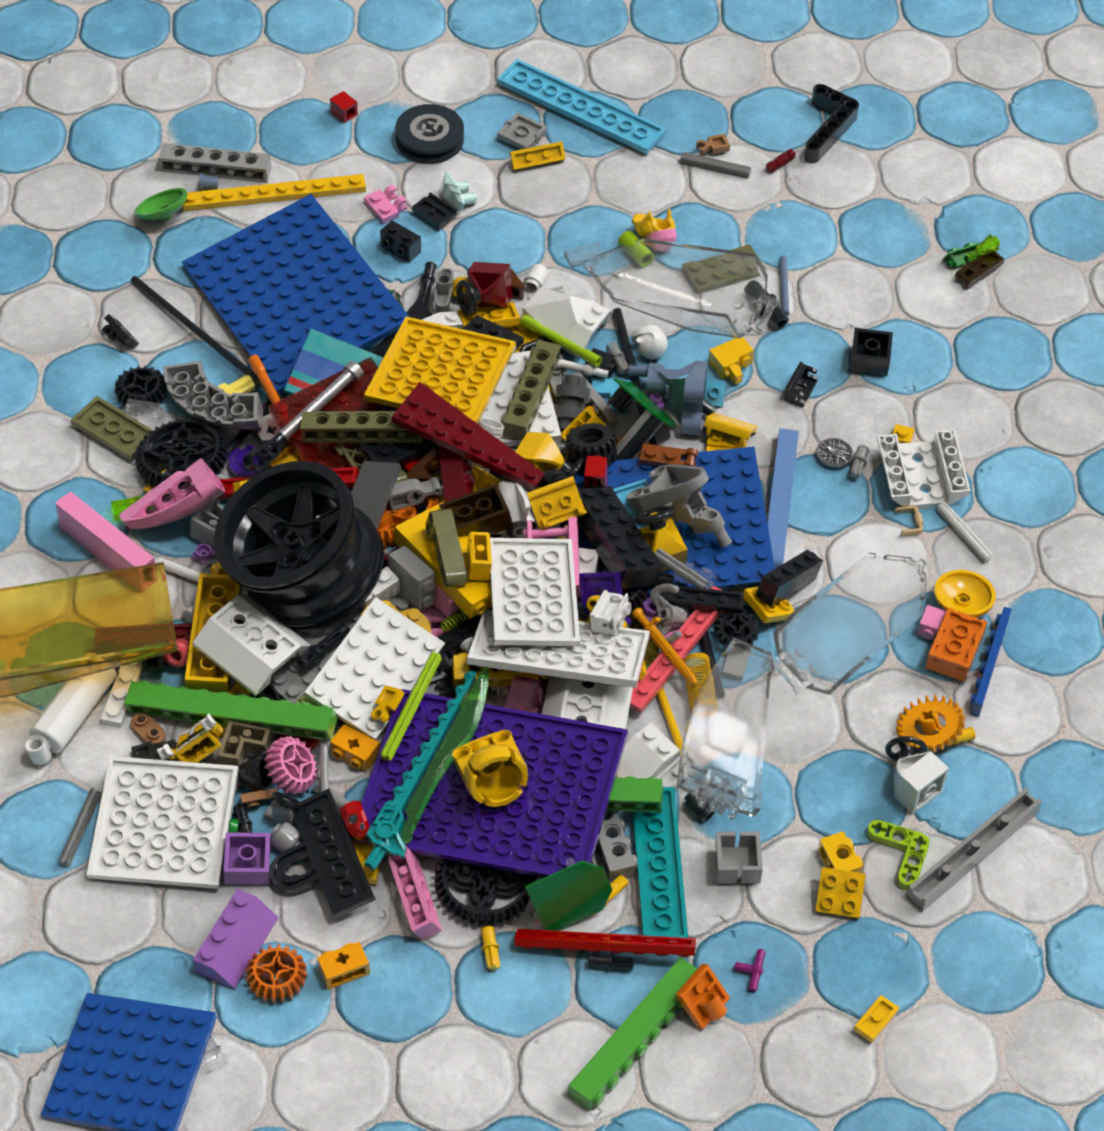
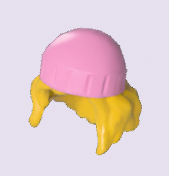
M667 209L665 219L652 217L651 211L646 215L643 213L634 214L631 220L634 229L641 238H645L651 249L662 252L674 245L677 240V234L670 209Z

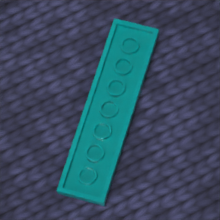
M664 787L662 813L632 812L636 858L638 862L637 873L642 933L645 936L689 938L674 787Z

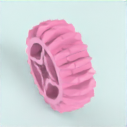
M292 736L280 738L273 742L265 752L267 756L264 761L267 765L264 768L269 771L267 776H271L273 779L272 784L276 783L277 789H283L284 794L290 793L293 795L305 792L314 785L313 782L317 779L316 774L319 772L315 768L318 764L313 759L315 755L310 753L311 747L306 748L305 741L300 742L299 738H293Z

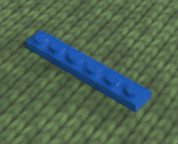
M1003 607L1002 614L997 613L994 625L998 627L997 630L992 629L989 641L993 643L992 646L987 645L984 657L988 659L987 662H982L979 672L983 676L982 678H977L974 689L978 690L977 694H972L969 704L973 706L971 715L980 716L1008 625L1011 608Z

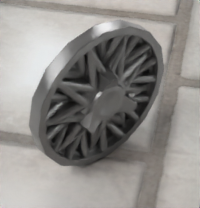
M828 438L818 445L816 454L820 463L826 467L842 468L851 462L853 449L849 443L842 439Z

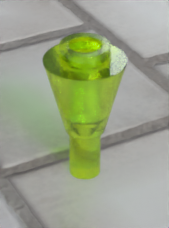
M989 234L975 250L967 254L968 259L971 261L979 255L998 251L1000 246L999 239Z

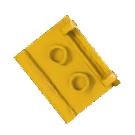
M717 413L708 415L704 427H707L706 435L710 436L712 429L737 436L741 438L740 446H744L745 441L749 440L751 433L756 434L758 426Z
M573 476L527 492L539 529H547L550 526L567 521L568 517H580L587 513Z

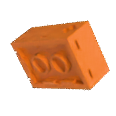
M948 608L929 652L926 669L965 682L983 640L988 621L979 620L977 617L959 611L955 612L954 609Z

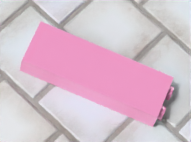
M70 491L55 503L60 528L140 593L144 594L158 583L154 557Z

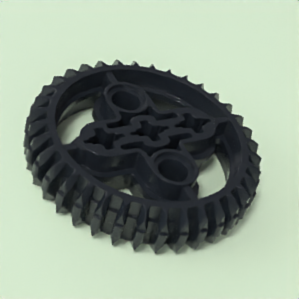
M185 417L183 420L176 419L174 422L169 420V423H162L161 427H155L154 431H149V435H145L144 440L140 441V445L137 446V452H135V464L140 477L151 488H155L177 471H186L189 466L200 458L204 460L215 475H220V471L227 464L228 445L224 434L218 429V426H213L210 423L207 424L204 421L201 422L199 419L194 420L193 417L189 420ZM195 436L206 438L215 445L211 446L204 440H196ZM153 464L159 470L168 468L169 475L156 472L148 465ZM186 481L180 482L179 485H183Z
M443 858L438 860L434 877L437 898L440 899V904L445 906L447 913L451 912L453 918L458 916L460 923L467 920V925L469 926L474 922L477 928L480 924H484V927L492 924L495 928L498 922L504 926L505 920L512 923L514 916L519 918L521 912L525 913L527 906L530 907L532 904L525 886L538 879L536 876L524 874L525 879H520L515 872L463 862L458 863L455 868H451L457 861ZM448 881H452L458 890L470 892L469 903L471 907L459 902L452 895L448 887ZM518 891L522 892L510 904L491 910L495 904L496 896L511 898Z

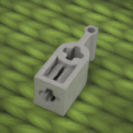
M433 477L431 480L420 482L418 479H408L395 483L389 498L392 511L418 505L424 501L425 496L441 494L442 490L438 477Z

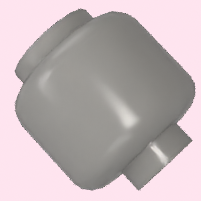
M288 822L278 823L270 834L271 846L281 853L303 843L300 841L301 834L299 830Z

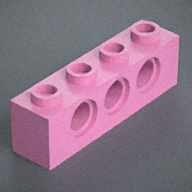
M406 846L407 850L404 858L391 854L387 857L411 930L419 938L425 940L443 930L418 856Z

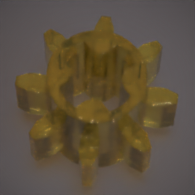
M651 638L648 641L643 660L646 662L645 665L652 664L661 653L659 652V647L652 643Z

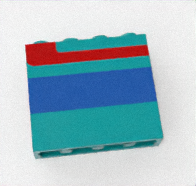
M311 329L284 389V396L287 400L293 403L300 402L305 404L304 406L306 407L344 372L343 367L352 360L362 368L364 376L357 382L351 381L320 411H361L365 403L364 394L383 357Z

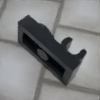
M110 314L104 318L109 324L105 325L102 331L106 334L110 332L108 338L114 340L118 335L117 339L124 346L130 345L133 348L139 344L119 320Z

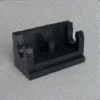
M799 362L786 386L784 401L804 407L818 382V377L808 372L816 374L817 370L803 364V362Z

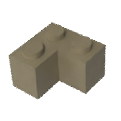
M229 720L217 754L218 764L239 767L244 763L246 756L253 757L258 755L262 749H269V746L272 744L271 728Z

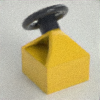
M527 432L515 451L543 473L549 470L560 469L565 472L566 476H573L575 478L584 463L583 458H578L573 465L564 461L562 454L549 433Z
M660 506L639 513L635 517V522L637 524H649V526L639 530L652 551L655 553L660 548L681 563H687V548L672 518L664 520L674 513V508L672 506ZM662 565V571L668 570L667 567Z

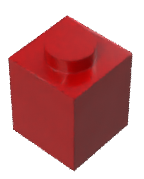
M342 91L330 99V112L343 123H346L358 115L357 101Z

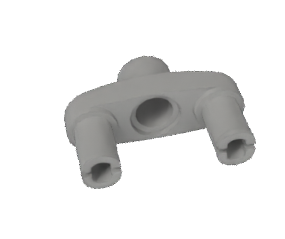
M442 268L435 277V309L437 313L448 312L454 285V271L450 268Z

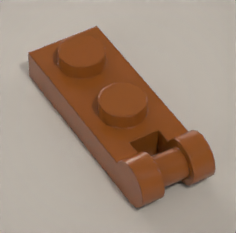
M643 443L640 464L657 467L668 464L696 466L695 459L698 456V450L695 448L680 449Z

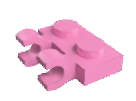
M393 184L389 185L384 192L379 189L364 197V202L383 224L399 217V212L407 209V206L404 204L407 200L403 196L398 197L395 193L397 188Z

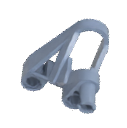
M694 361L679 370L665 369L662 364L649 363V366L630 364L629 376L647 377L646 391L658 392L665 400V404L670 407L680 423L681 434L700 436L708 362ZM688 374L686 378L677 379V378H679V377H682V376Z

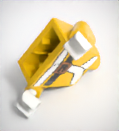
M208 714L205 719L195 723L179 736L176 749H170L169 745L165 744L162 748L156 750L161 760L168 758L182 762L198 763L221 747L218 736L223 733V728Z

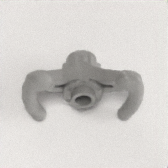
M661 584L650 591V600L657 606V617L661 619L657 629L663 636L672 627L683 625L687 619L684 609L671 605L660 595L665 591L678 593L679 587L673 584ZM676 631L665 639L669 644H672L681 638L682 633Z

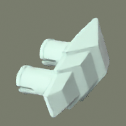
M446 171L440 192L447 203L459 212H462L466 204H476V193H467L469 192L468 181L456 182L449 172Z

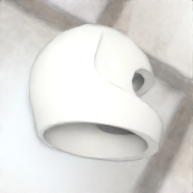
M658 326L641 327L631 335L632 342L639 345L638 352L644 358L658 359L667 350V337Z

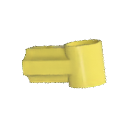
M245 375L229 385L223 383L218 386L228 394L233 392L250 393L256 389L249 375Z

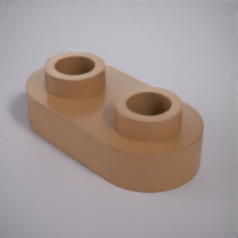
M137 713L131 718L133 732L144 743L152 741L154 745L166 741L164 729L149 714Z

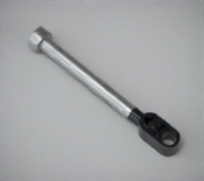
M352 360L343 367L344 372L273 438L261 441L245 455L243 459L244 467L249 471L263 470L280 455L281 446L300 429L302 412L320 411L351 381L357 382L364 376L362 368ZM254 457L258 460L257 466L253 464Z

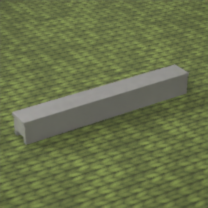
M1027 788L1023 789L911 884L906 899L921 912L926 910L1038 814L1042 801L1034 799L1028 793L1029 790Z

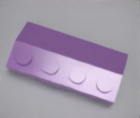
M237 888L193 959L195 973L235 990L245 974L248 960H253V953H258L277 922L278 916L258 897Z

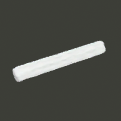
M946 502L939 504L938 512L984 562L991 560L992 552Z

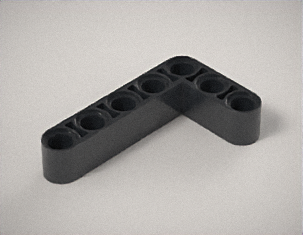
M817 84L813 87L811 103L814 107L831 114V116L806 142L804 159L808 163H817L851 127L858 116L859 102L824 84Z

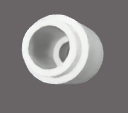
M533 264L524 280V286L527 290L537 292L543 286L549 274L544 265Z

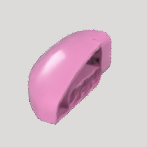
M200 458L189 466L186 471H177L120 513L119 516L130 529L161 526L183 519L199 511L225 492V488L214 472ZM186 481L183 485H179L180 482ZM169 493L167 497H162L164 494Z

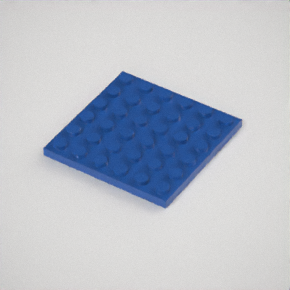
M86 993L42 1109V1118L112 1131H178L217 1019L216 1013Z

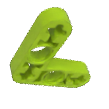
M882 820L871 821L867 830L870 840L906 852L898 874L897 884L901 889L908 891L909 886L919 879L930 844L929 838L923 833ZM876 828L880 829L879 833H875ZM894 834H901L904 840L896 841L892 836ZM918 841L922 842L919 852L915 851ZM909 858H916L919 864L914 866L909 864L907 860ZM907 873H912L909 882H906Z

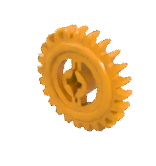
M926 695L925 703L917 698V706L910 702L911 710L903 707L905 715L899 713V719L896 720V732L898 737L911 736L919 738L926 743L928 752L929 750L936 752L937 748L943 750L945 745L951 746V741L955 742L958 740L957 736L962 735V729L965 728V716L957 702L953 706L951 698L946 703L944 695L940 702H938L936 695H934L933 701H930ZM938 716L946 720L945 727L941 726ZM917 724L921 725L922 731L925 735H922L916 731ZM907 743V745L912 747H920L914 743Z

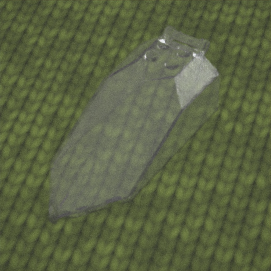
M640 238L635 240L636 244L629 247L622 245L597 255L592 261L585 260L583 262L584 268L587 269L589 274L609 295L613 302L689 331L738 339L751 331L764 335L773 309L779 303V300L775 297L766 296L768 275L757 256L753 253ZM763 305H767L760 322L756 323Z
M868 553L798 607L773 632L778 656L769 665L773 669H777L794 688L793 692L796 695H799L806 688L830 695L923 616L925 608L922 607V600L925 599L926 574L923 571V567L926 566V562L923 559L914 561L911 557L895 555L877 557L876 553Z

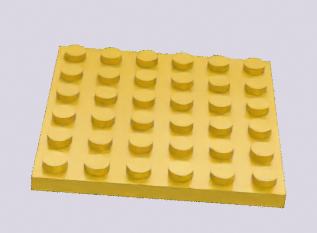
M405 317L364 394V401L399 408L416 385L421 382L478 424L516 348V341Z

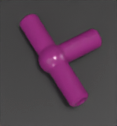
M763 949L757 950L754 965L736 962L734 966L735 971L751 974L748 990L751 992L757 991L760 976L763 973L762 966L766 953Z

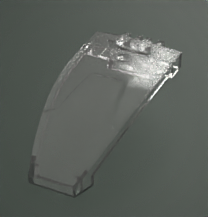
M734 637L710 672L690 714L681 748L676 786L697 796V805L699 807H703L707 800L710 802L709 811L714 812L717 808V814L722 815L726 808L729 809L728 816L732 820L735 819L737 813L755 817L761 810L763 792H760L770 678L775 672L771 652Z

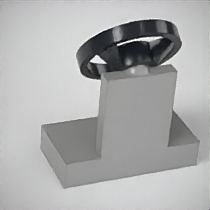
M273 792L271 797L274 801L264 813V819L276 825L288 822L298 829L293 817V810L290 808H300L302 803L283 793Z

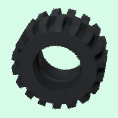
M600 423L583 424L570 430V433L567 434L568 461L573 465L578 458H583L584 463L580 470L583 469L585 471L587 456L607 457L608 467L616 461V434L609 426H604Z

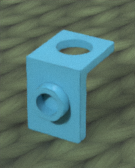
M706 379L704 399L713 406L723 407L726 381Z

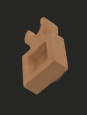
M725 134L707 137V141H696V148H699L700 155H704L708 151H711L712 154L730 151V144Z
M277 788L240 794L241 804L247 805V808L259 806V802L273 799L271 797L272 793L278 792Z

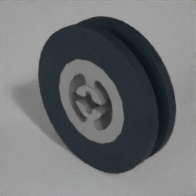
M436 104L418 105L406 110L397 119L395 126L396 145L402 154L414 161L422 163L442 162L455 156L463 146V121L455 111L448 107Z

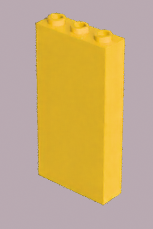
M439 504L395 526L393 541L400 548L406 546L435 572V583L469 618L480 615L492 607L490 580H471L468 576L467 542L469 534H458L467 573V584L451 587L444 586L433 538L429 539L426 533L428 514L430 511L441 510Z

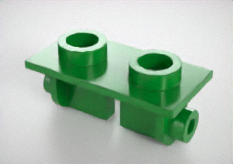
M970 242L960 249L954 247L947 251L943 260L948 259L947 265L952 268L965 265V257L967 262L970 263L983 254L982 250L978 249L982 243L974 244V242Z

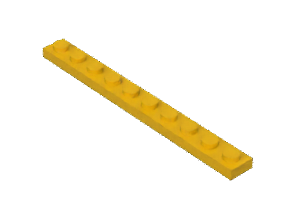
M364 174L188 192L187 200L183 205V211L302 199L309 194H312L313 197L360 193L366 192Z

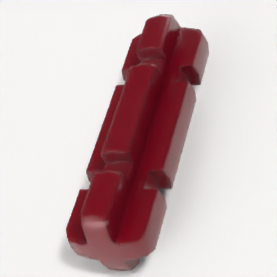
M788 149L785 153L777 156L773 161L766 164V170L772 173L795 158V151Z

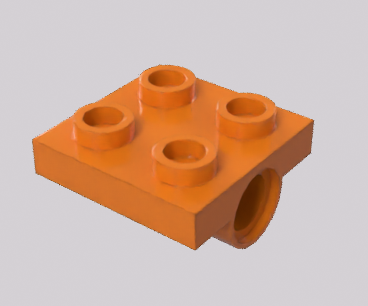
M701 964L675 994L698 1029H704L710 1021L722 1018L727 1012L725 1003L730 999L708 964Z

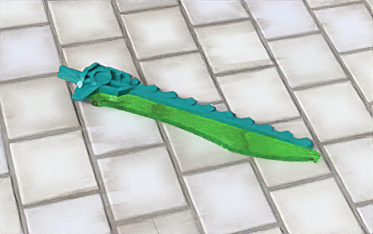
M487 667L482 669L477 680V672L468 671L464 674L465 684L455 688L457 697L447 702L448 712L438 716L439 726L429 731L430 741L420 745L421 756H416L411 760L413 769L403 773V785L393 789L394 800H388L384 803V806L365 834L368 841L374 847L364 863L370 870H376L385 854L399 856L400 858L405 857L407 850L405 844L411 842L412 835L439 781L454 761L452 752L456 748L468 743L478 727L487 698L489 670ZM404 809L408 818L406 823L403 815Z

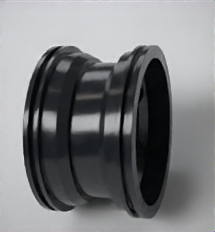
M293 461L282 463L253 476L228 500L219 516L214 533L215 554L227 575L235 583L247 589L248 596L294 632L319 630L339 622L354 612L373 591L381 575L384 563V544L378 529L364 512L355 507L351 492L341 477L330 468L315 462ZM275 569L273 577H262L264 574Z

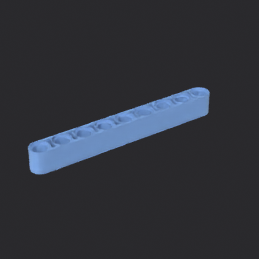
M779 428L767 523L775 568L782 565L784 561L799 434L797 430Z

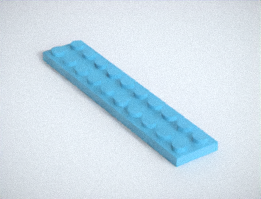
M516 59L497 78V84L645 154H648L666 134V128L519 59Z

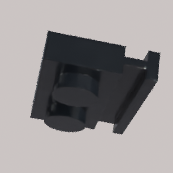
M431 192L429 196L422 198L412 206L414 213L438 229H441L451 221L453 216L456 217L458 215L457 209Z

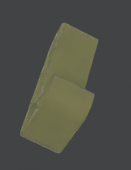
M452 510L430 511L426 520V533L429 539L433 538L443 584L445 587L466 585L467 573Z

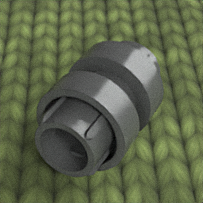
M565 375L562 377V384L556 385L555 399L560 400V405L554 406L560 432H563L584 410L583 404L590 402L591 389L587 388V379L584 377Z

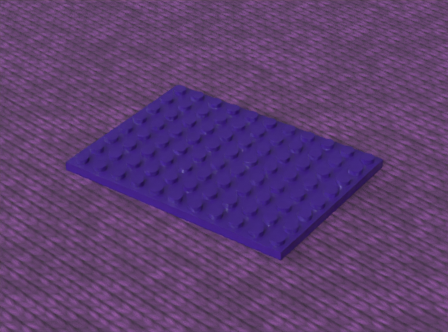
M401 689L405 694L396 710L392 713L361 803L369 823V828L384 806V803L388 800H394L393 789L403 785L402 774L413 769L411 760L416 756H421L420 745L430 741L429 731L432 728H438V716L448 712L447 702L455 698L425 693L392 760L387 761L381 758L380 753L411 693L410 690ZM464 700L403 811L406 825L400 837L405 846L413 853L545 878L580 861L591 863L628 737V729ZM509 730L527 765L528 781L526 787L521 786L523 789L522 793L516 800L499 807L487 806L484 802L481 804L474 800L468 792L461 775L457 771L452 752L473 740L498 731ZM361 823L360 830L363 831L365 826ZM350 836L351 840L354 842L372 845L367 838L363 840H355Z

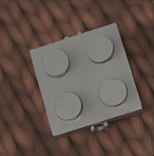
M517 112L510 120L505 121L504 127L497 133V138L519 149L531 148L547 132V126Z

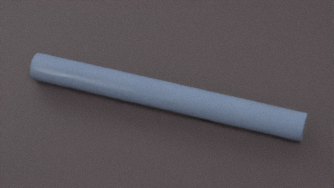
M781 256L779 258L782 311L788 316L790 312L787 258Z

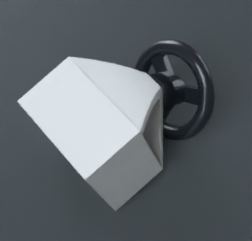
M901 736L891 739L886 744L885 752L888 757L898 761L894 776V797L910 813L914 814L943 792L949 768L931 751L928 752L926 743L919 738ZM907 743H914L920 747H912L907 745ZM898 744L900 750L896 753L892 752L891 748Z

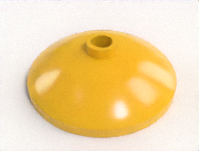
M952 570L946 572L938 578L934 587L935 598L942 608L946 611L948 608H951L955 612L959 611L974 617L989 612L996 600V592L990 581L973 571Z

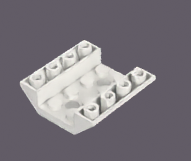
M955 430L935 431L933 441L900 444L897 434L877 435L887 483L893 501L901 506L915 505L918 509L938 508V505L943 502L950 506L970 494L971 490ZM914 458H919V459H921L922 461H921V462H916V461L913 460V459H914ZM920 489H927L930 492L924 493Z
M237 595L209 618L192 643L195 648L255 696L270 684L274 672L292 657L302 656L308 651L310 646L309 643L285 626L254 599L246 595ZM241 619L242 621H244V623L236 624L234 620ZM266 645H274L276 649L269 650L266 648Z
M549 676L542 714L572 720L584 719L589 723L626 729L633 687L593 682L594 686L592 688H585L583 686L585 681Z

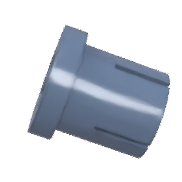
M200 173L199 191L218 189V176H204V174Z

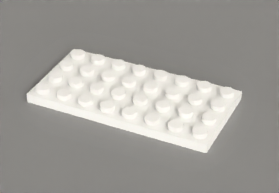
M487 609L482 614L467 657V664L636 688L650 631L620 627L616 635L592 632L591 623L578 621L579 646L494 645L492 610Z

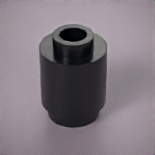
M693 790L684 798V806L697 820H701L703 823L711 819L716 812L713 808L714 805L700 790L696 792Z

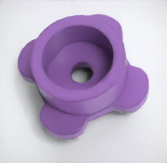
M646 394L661 409L664 408V399L660 394Z
M208 544L198 545L195 552L192 553V558L201 561L202 564L209 562L212 557L216 556L215 550L211 549V546Z

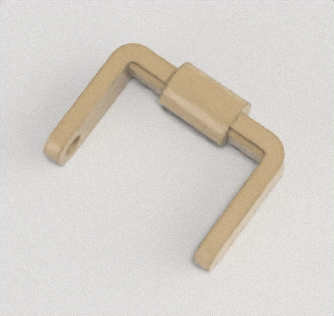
M915 505L895 508L896 514L913 512L915 524L918 527L916 529L902 530L901 536L903 537L921 535L923 532L924 522L922 515Z

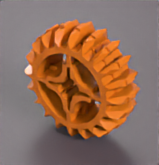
M278 943L276 948H272L269 944L268 950L260 948V954L253 953V960H248V967L245 973L249 990L255 992L257 998L262 996L264 1002L271 998L274 1004L276 999H280L284 1003L285 997L292 1000L293 993L299 994L300 987L305 985L307 972L306 963L303 962V957L297 954L296 949L290 951L288 945L282 949Z

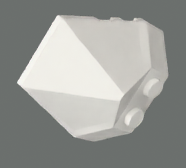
M542 287L539 288L522 309L526 315L584 349L588 347L591 336L600 325L605 326L613 317L612 311L594 301ZM561 347V348L564 349L565 351H567V352L571 353L572 355H574V356H576V357L579 358V356H577V355H575L574 353L568 351L567 349Z

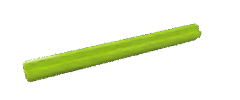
M430 653L380 753L382 759L392 760L442 659L439 653Z

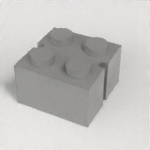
M716 832L714 844L716 883H736L737 880H740L741 883H761L763 867L760 832H740L738 847H735L736 832Z

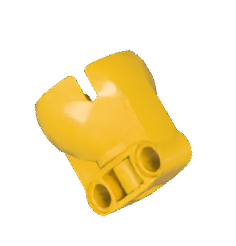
M509 730L498 731L473 740L452 752L457 771L461 775L468 792L474 800L481 804L484 802L485 805L491 807L507 805L521 795L523 790L521 786L526 787L528 768Z

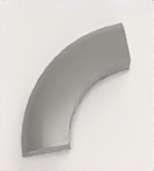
M202 361L163 366L165 383L171 396L178 406L193 418L225 429L252 430L263 427V407L258 392L225 393L223 389L209 383Z

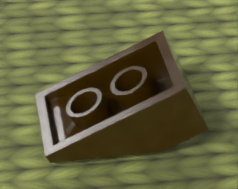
M497 483L439 504L441 510H452L457 534H469L470 532L496 534L514 527L510 511Z

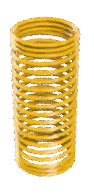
M692 653L687 655L683 661L686 665L689 664L688 668L693 672L692 674L695 679H705L696 680L697 682H703L691 684L686 680L690 712L696 718H709L718 709L710 659L704 653ZM695 660H705V661H707V662L698 661V662H693V663L689 664L690 662L695 661ZM696 663H705V664H699V665L691 666V665L696 664ZM711 705V706L705 707V708H697V706L702 707V706ZM713 707L712 709L706 710V711H697V710H694V709L705 710V709H709V708Z

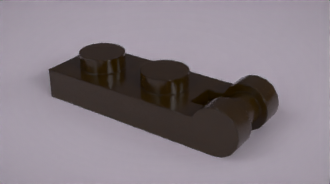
M991 248L955 273L954 278L962 281L964 286L970 289L977 281L1003 265L1005 259Z

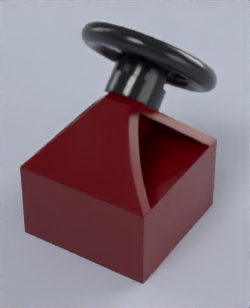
M473 262L467 271L468 282L461 280L456 288L457 300L463 313L468 317H474L478 306L507 308L512 300L510 264ZM463 286L467 289L466 293L462 292Z

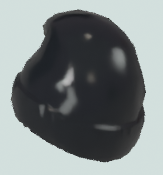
M262 749L258 755L251 757L239 766V780L245 788L252 792L267 790L272 785L273 779L271 776H267L269 771L264 768L267 765L264 759L267 756L265 752L268 749Z

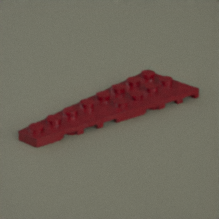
M421 382L416 385L392 416V423L531 490H536L543 480L545 473Z

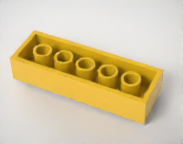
M199 573L185 673V687L189 689H206L210 692L219 693L223 691L229 693L231 676L192 645L209 618L237 595H242V587L235 583L228 575Z

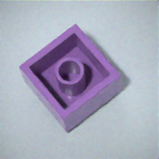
M226 833L224 857L225 884L269 885L270 833Z

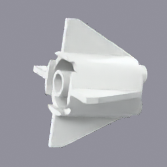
M505 480L498 484L499 490L508 506L514 527L496 534H501L502 538H524V528H527V521L530 520L532 521L533 530L539 529L527 496V492L533 490L514 481L509 482ZM558 523L556 525L550 526L547 529L561 528L560 523Z

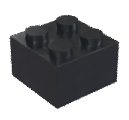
M855 328L849 371L888 376L893 332Z

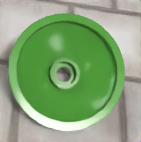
M172 188L156 193L142 201L136 207L135 214L143 220H168L186 202L188 197L187 191L183 188Z

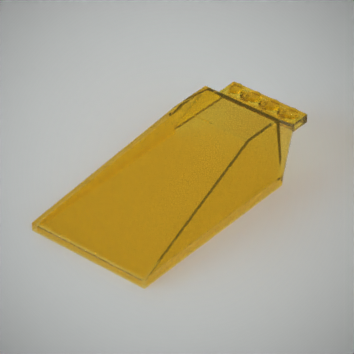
M164 562L0 589V698L14 696L178 651Z

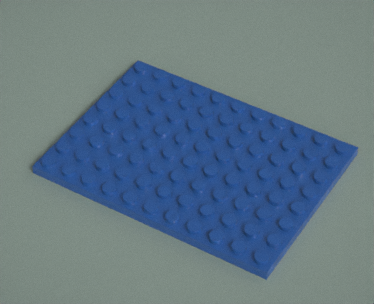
M312 194L182 261L184 269L249 357L252 355L259 356L274 388L280 394L284 393V389L311 329L364 350L397 332L405 317H409Z
M755 447L698 452V456L695 459L696 467H703L709 477L708 481L703 485L701 493L707 502V506L719 511L725 522L724 528L732 542L726 547H720L713 532L695 534L690 525L681 521H673L687 548V563L684 565L707 579L706 589H712L714 586L721 590L757 587L762 577L775 569ZM640 458L616 460L608 467L607 486H611L614 489L646 478L649 484H651L652 480L649 473L657 468V466L640 464ZM583 469L574 478L577 489H585V471ZM569 521L560 524L561 528L563 525H566ZM580 526L578 529L579 548L595 550ZM545 537V539H555V538H556V537ZM600 558V566L598 572H602L603 569L608 570L605 564L603 563L602 559ZM670 569L661 572L664 574L670 572L674 576L673 585L695 587ZM658 585L647 586V598L650 597V591Z

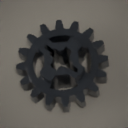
M744 610L742 614L727 612L726 615L721 613L720 618L716 619L714 627L715 638L720 639L721 645L726 643L727 649L735 646V650H738L739 646H742L745 650L747 644L753 646L754 641L758 640L760 630L758 619L753 620V614L746 615L747 610Z

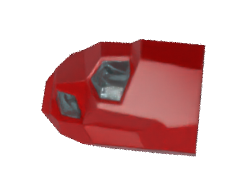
M351 801L344 804L339 810L349 835L355 840L366 839L365 834L369 830V823L360 801Z

